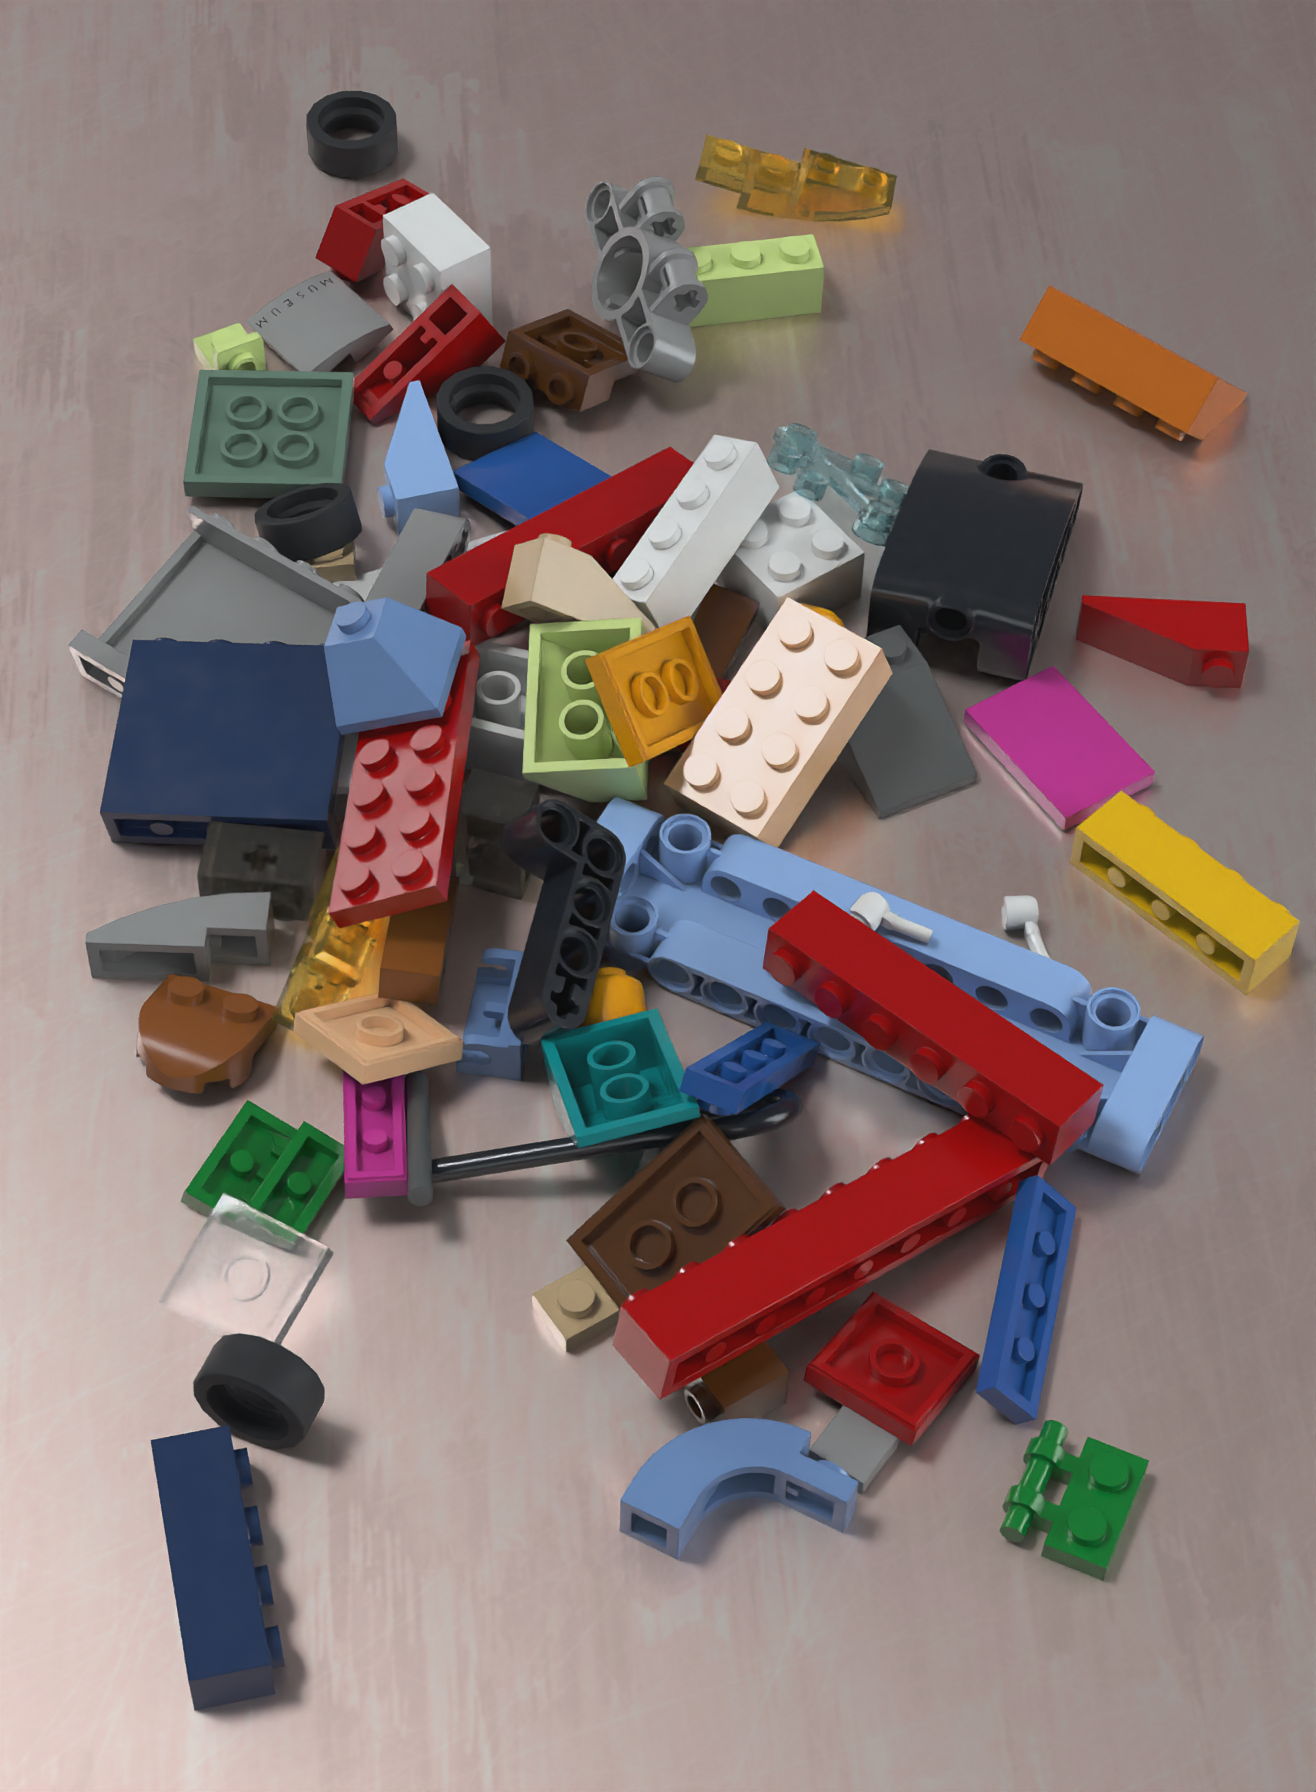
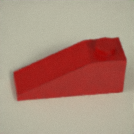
M402 178L335 205L315 258L328 265L334 275L345 281L358 282L380 272L386 266L381 248V240L384 239L383 215L418 200L429 193Z
M451 284L354 379L353 403L376 425L401 411L409 382L420 380L427 399L437 394L442 383L456 372L471 367H480L506 340L483 314Z
M1082 595L1076 627V640L1186 686L1241 688L1249 655L1246 603Z

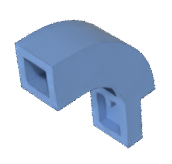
M756 1418L727 1419L712 1422L677 1436L662 1446L644 1463L620 1500L619 1531L678 1560L699 1523L712 1510L737 1499L762 1498L781 1503L843 1533L855 1513L859 1481L851 1478L843 1468L833 1462L826 1460L815 1461L809 1458L811 1432L779 1421Z

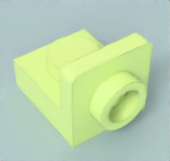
M240 323L193 339L195 355L206 370L266 371L264 341L258 332L247 334Z

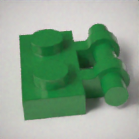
M1047 1420L1041 1429L1039 1437L1031 1438L1023 1455V1462L1026 1467L1019 1484L1010 1487L1002 1507L1006 1515L999 1531L1003 1537L1013 1542H1023L1029 1527L1048 1533L1043 1544L1042 1557L1103 1581L1146 1474L1149 1460L1087 1437L1080 1456L1076 1457L1066 1453L1062 1448L1069 1433L1067 1427L1058 1421ZM1049 1479L1068 1485L1060 1505L1048 1502L1042 1496Z

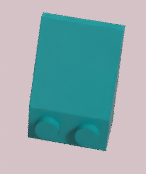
M657 1008L576 1028L557 1037L540 1039L552 1099L564 1131L578 1148L701 1117L696 1098L679 1091L685 1072Z

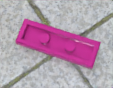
M343 1070L344 1178L346 1199L408 1195L404 1075L362 1085Z

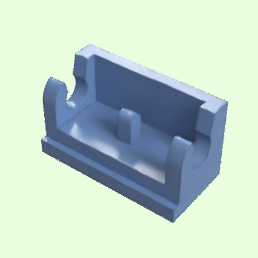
M490 948L483 951L482 963L501 965L507 969L500 970L494 967L477 968L476 982L462 1038L464 1041L462 1060L456 1061V1072L521 1081L529 1045L522 1043L515 1037L510 1029L507 1017L523 951Z

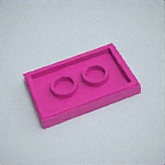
M1054 666L965 709L963 721L965 725L1063 831L1086 820L1120 791L1131 796L1153 784L1155 771Z

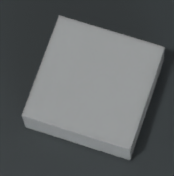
M843 1405L809 1449V1458L815 1461L826 1460L837 1464L851 1478L859 1481L857 1492L863 1494L897 1449L899 1439Z

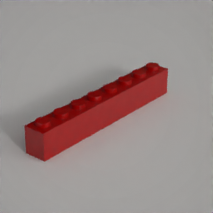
M968 1113L961 1119L958 1125L939 1135L937 1133H930L916 1143L913 1149L893 1160L890 1157L881 1159L865 1175L848 1184L841 1182L833 1185L823 1193L819 1200L800 1210L791 1208L783 1212L774 1220L771 1226L752 1236L747 1234L738 1236L721 1253L702 1263L693 1261L686 1264L671 1280L652 1290L643 1288L636 1291L620 1307L612 1345L657 1398L661 1400L1015 1201L1019 1181L1036 1175L1043 1179L1048 1164L1032 1153L1021 1150L1010 1138L981 1118L974 1117Z

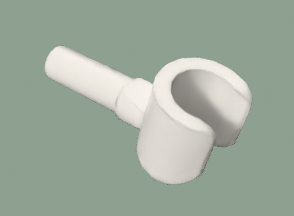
M868 892L861 895L850 908L851 916L874 931L881 925L888 930H895L927 944L933 932L929 928L890 912L888 902L876 892Z
M1029 895L1005 896V906L1001 909L1004 930H1023L1025 940H1027L1031 951L1050 958L1038 928L1039 913L1036 899Z

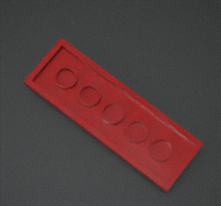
M471 640L464 642L442 717L359 732L328 912L339 929L447 901L480 663V654Z

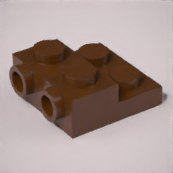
M570 309L510 330L500 368L510 370L523 378L530 388L545 392L552 403L560 405L565 409L579 412L608 401L615 381L640 371L631 367L621 337Z

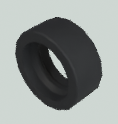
M340 91L327 95L314 103L306 115L308 154L314 164L328 174L341 177L368 176L378 173L390 165L398 153L396 112L388 101L376 94L364 91ZM360 127L375 132L372 136L360 140H341L330 136L334 131L344 128Z
M482 366L456 372L442 383L436 395L437 426L440 438L446 449L460 458L475 461L534 432L532 390L523 378L510 370L494 366ZM477 404H494L505 407L514 413L506 420L494 424L472 423L457 416L463 409Z
M322 483L291 490L268 501L255 513V524L259 537L268 541L279 554L293 562L297 560L307 561L337 551L354 541L362 532V525L351 488L341 483Z
M242 1333L224 1335L213 1346L193 1381L194 1397L202 1410L219 1426L229 1425L231 1433L259 1446L275 1449L297 1446L307 1435L325 1399V1387L319 1376L301 1357L280 1344L260 1336Z

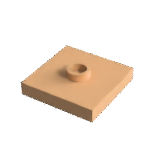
M378 993L295 1013L293 1032L362 1085L462 1060L464 1041L408 1001L378 998Z

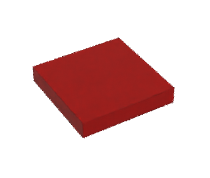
M873 1291L807 1365L803 1381L912 1447L976 1370L980 1354Z

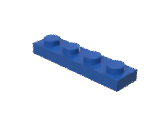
M766 1021L688 1066L679 1091L697 1098L699 1107L710 1113L722 1116H729L732 1113L738 1114L814 1064L820 1043Z
M1039 1175L1020 1180L1018 1183L976 1393L1016 1425L1033 1421L1037 1418L1077 1208Z

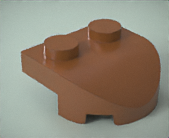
M170 973L141 1007L138 1021L136 1057H141L146 1063V1075L148 1078L169 1089L187 1093H202L205 1083L229 1079L228 1084L231 1088L237 1087L251 1076L254 1054L276 1029L279 1007L258 1001L248 994L232 993L203 984L200 980L193 977L178 976Z

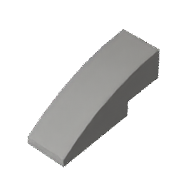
M271 892L228 893L194 897L158 905L119 918L86 934L85 940L92 978L165 980L171 973L178 976L193 977L201 982H209L212 963L270 965L275 931Z

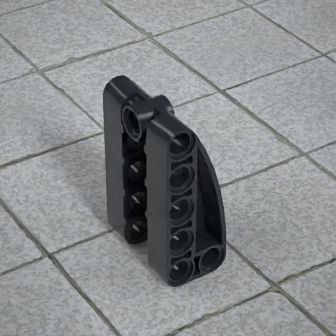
M929 449L907 490L878 565L870 596L866 637L900 625L917 649L922 634L928 635L929 630L946 640L958 641L967 637L972 638L980 644L977 664L978 672L1016 681L1027 679L1076 521L1083 483L1027 471L1023 462L1008 454L992 455L981 461Z

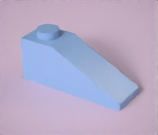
M420 380L409 382L384 461L385 485L377 487L381 513L384 518L392 517L398 536H400L415 508L460 517L459 487Z

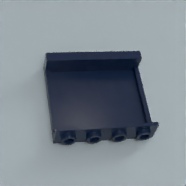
M164 637L154 640H133L100 807V815L111 841L336 850L339 829L333 810L345 734L341 735L336 727L324 651L325 643L319 645H293L279 641H267L263 644L232 643L223 639L194 642L177 641Z

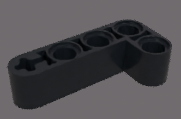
M547 799L506 824L502 833V843L508 857L519 867L543 880L509 1003L507 1017L510 1029L515 1037L522 1043L530 1046L541 1045L540 1039L560 1036L583 1023L588 1011L626 865L624 846L613 832L557 799Z

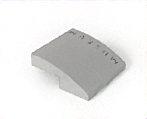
M331 271L316 275L288 289L246 321L251 330L258 332L264 343L294 371L330 372L347 355L354 362L358 363L394 330L382 316Z

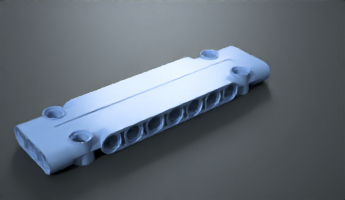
M615 797L597 820V823L609 829L619 838L626 854V865L604 946L606 956L611 964L627 971H637L648 967L652 978L671 992L754 1027H758L768 1021L808 1039L820 1043L817 1052L820 1055L957 1113L967 1115L968 1112L961 1104L933 1085L921 1081L913 1071L885 1052L873 1048L865 1038L836 1018L825 1015L817 1005L789 986L777 982L769 972L762 968L768 928L813 890L848 914H851L850 908L861 895L868 892L879 893L888 902L890 912L929 928L933 932L928 944L895 930H888L881 925L878 926L875 932L1104 1085L1093 1125L1064 1153L1080 1149L1137 1174H1140L1194 1068L1204 1041L1203 1035L1154 1015L1150 1019L1141 1016L1138 1000L1133 994L1124 989L1116 987L1102 988L1094 992L1093 995H1090L1091 985L1079 971L1070 966L755 838L736 834L728 837L724 845L711 840L710 827L706 821L696 815L677 814L665 821V816L620 797Z

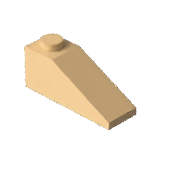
M545 533L540 534L537 539L515 545L501 609L537 623L642 618L646 633L657 629L591 555L572 548V542L569 539Z

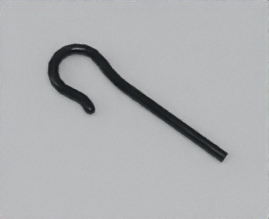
M777 1088L738 1114L732 1113L729 1116H722L705 1111L700 1107L699 1109L700 1114L709 1116L728 1140H736L770 1132L792 1123L801 1114L803 1104L793 1091ZM696 1118L578 1148L570 1137L432 1159L433 1184L666 1147Z

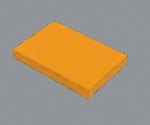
M689 615L584 660L628 767L645 762L694 738L723 695Z

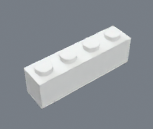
M714 435L613 577L614 582L656 628H660L688 615L691 617L780 488L758 443Z

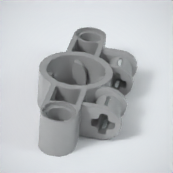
M659 176L641 180L631 191L612 183L601 181L590 192L585 208L586 220L598 257L591 284V298L594 310L602 319L618 324L631 367L676 383L682 382L692 371L696 360V345L689 324L706 305L708 293L704 284L698 281L696 275L698 270L696 256L692 251L683 248L681 244L676 242L685 229V221L683 215L675 208L673 203L675 200V189L671 181Z

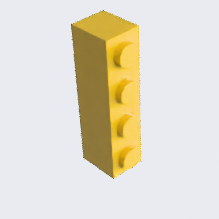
M1123 791L1117 793L1076 827L1070 864L1243 994L1247 995L1290 957L1300 923L1299 920L1293 917L1283 905L1271 901L1248 884L1238 872L1226 868L1203 851L1193 839L1181 835L1158 818L1149 807L1139 804Z

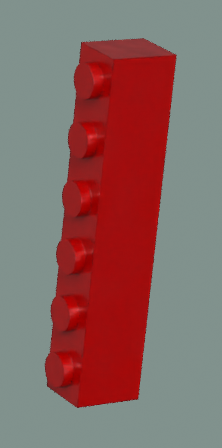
M668 447L427 572L426 613L461 627L466 634L465 641L471 640L474 646L501 634L508 628L527 619L501 609L515 545L537 539L540 534H555L569 539L572 542V548L591 555L607 574L619 570L694 463L672 447Z
M813 890L768 928L762 968L769 972L777 982L789 986L817 1005L825 1015L836 1018L865 1038L873 1048L885 1052L913 1071L921 1081L933 1085L961 1104L969 1114L981 1118L1006 1135L1021 1150L1032 1153L1051 1166L1093 1125L1104 1087L1102 1083Z

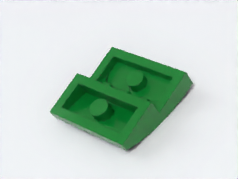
M247 1099L185 1189L180 1202L214 1221L249 1237L293 1251L344 1174V1145L305 1121L297 1130Z

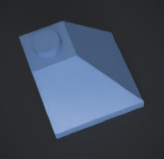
M388 597L365 602H352L345 606L337 607L324 645L336 727L341 735L442 717L466 639L463 629Z

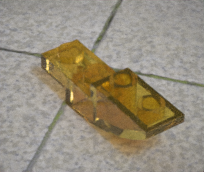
M707 134L702 146L695 176L696 181L739 193L737 209L766 216L815 222L861 220L889 215L897 178L896 175L883 172L880 169L863 166L837 158L828 153H820L804 148L800 161L797 162L778 154L767 153L737 144L732 140L721 139Z
M340 842L305 925L309 926L270 1019L294 1031L295 1013L348 999L352 988L357 986L362 980L384 920L383 917L339 929L328 914Z

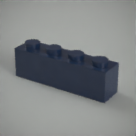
M229 1425L150 1440L194 1711L274 1695L276 1692L272 1669L284 1667L285 1662L278 1625L264 1628L261 1607L274 1605L268 1565L254 1567L251 1547L262 1546L264 1543L257 1505L244 1508L241 1489L253 1487L247 1447L233 1449Z

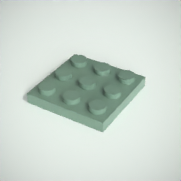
M199 370L183 479L185 496L275 498L291 490L322 483L345 484L355 391L354 372Z

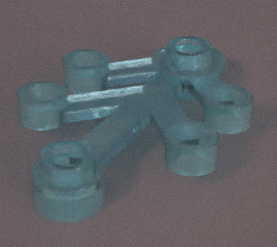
M790 423L788 427L776 428L772 437L775 443L767 458L768 465L772 469L788 475L795 474L798 467H811L810 469L799 470L792 487L793 490L804 498L820 501L829 485L857 512L851 527L853 533L868 543L886 546L898 514L897 510L900 509L909 487L902 482L889 478L883 479L881 485H877L885 467L882 461L865 453H857L854 460L827 449L817 440V433L807 426ZM864 495H867L875 500H868Z

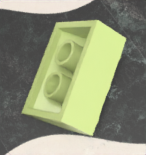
M814 234L685 248L692 251L696 256L698 262L696 275L698 281L704 284L708 293L706 305L689 324L690 327L821 313L824 265Z
M642 618L530 624L522 769L524 779L591 803L610 802L615 797H620L627 801L647 800L649 760L628 767L584 661L589 657L646 634Z

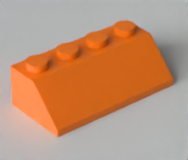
M1050 285L1019 339L1035 348L1030 356L1034 360L1055 371L1058 370L1061 363L1076 372L1071 379L1072 381L1095 394L1100 392L1102 386L1117 394L1113 402L1114 405L1138 418L1146 410L1159 418L1155 428L1181 442L1186 434L1203 440L1244 401L1248 394Z

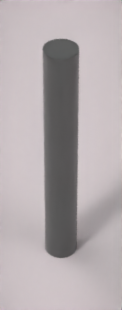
M415 1071L408 1073L405 1077L408 1199L413 1205L425 1206L433 1199L429 1078L424 1072Z

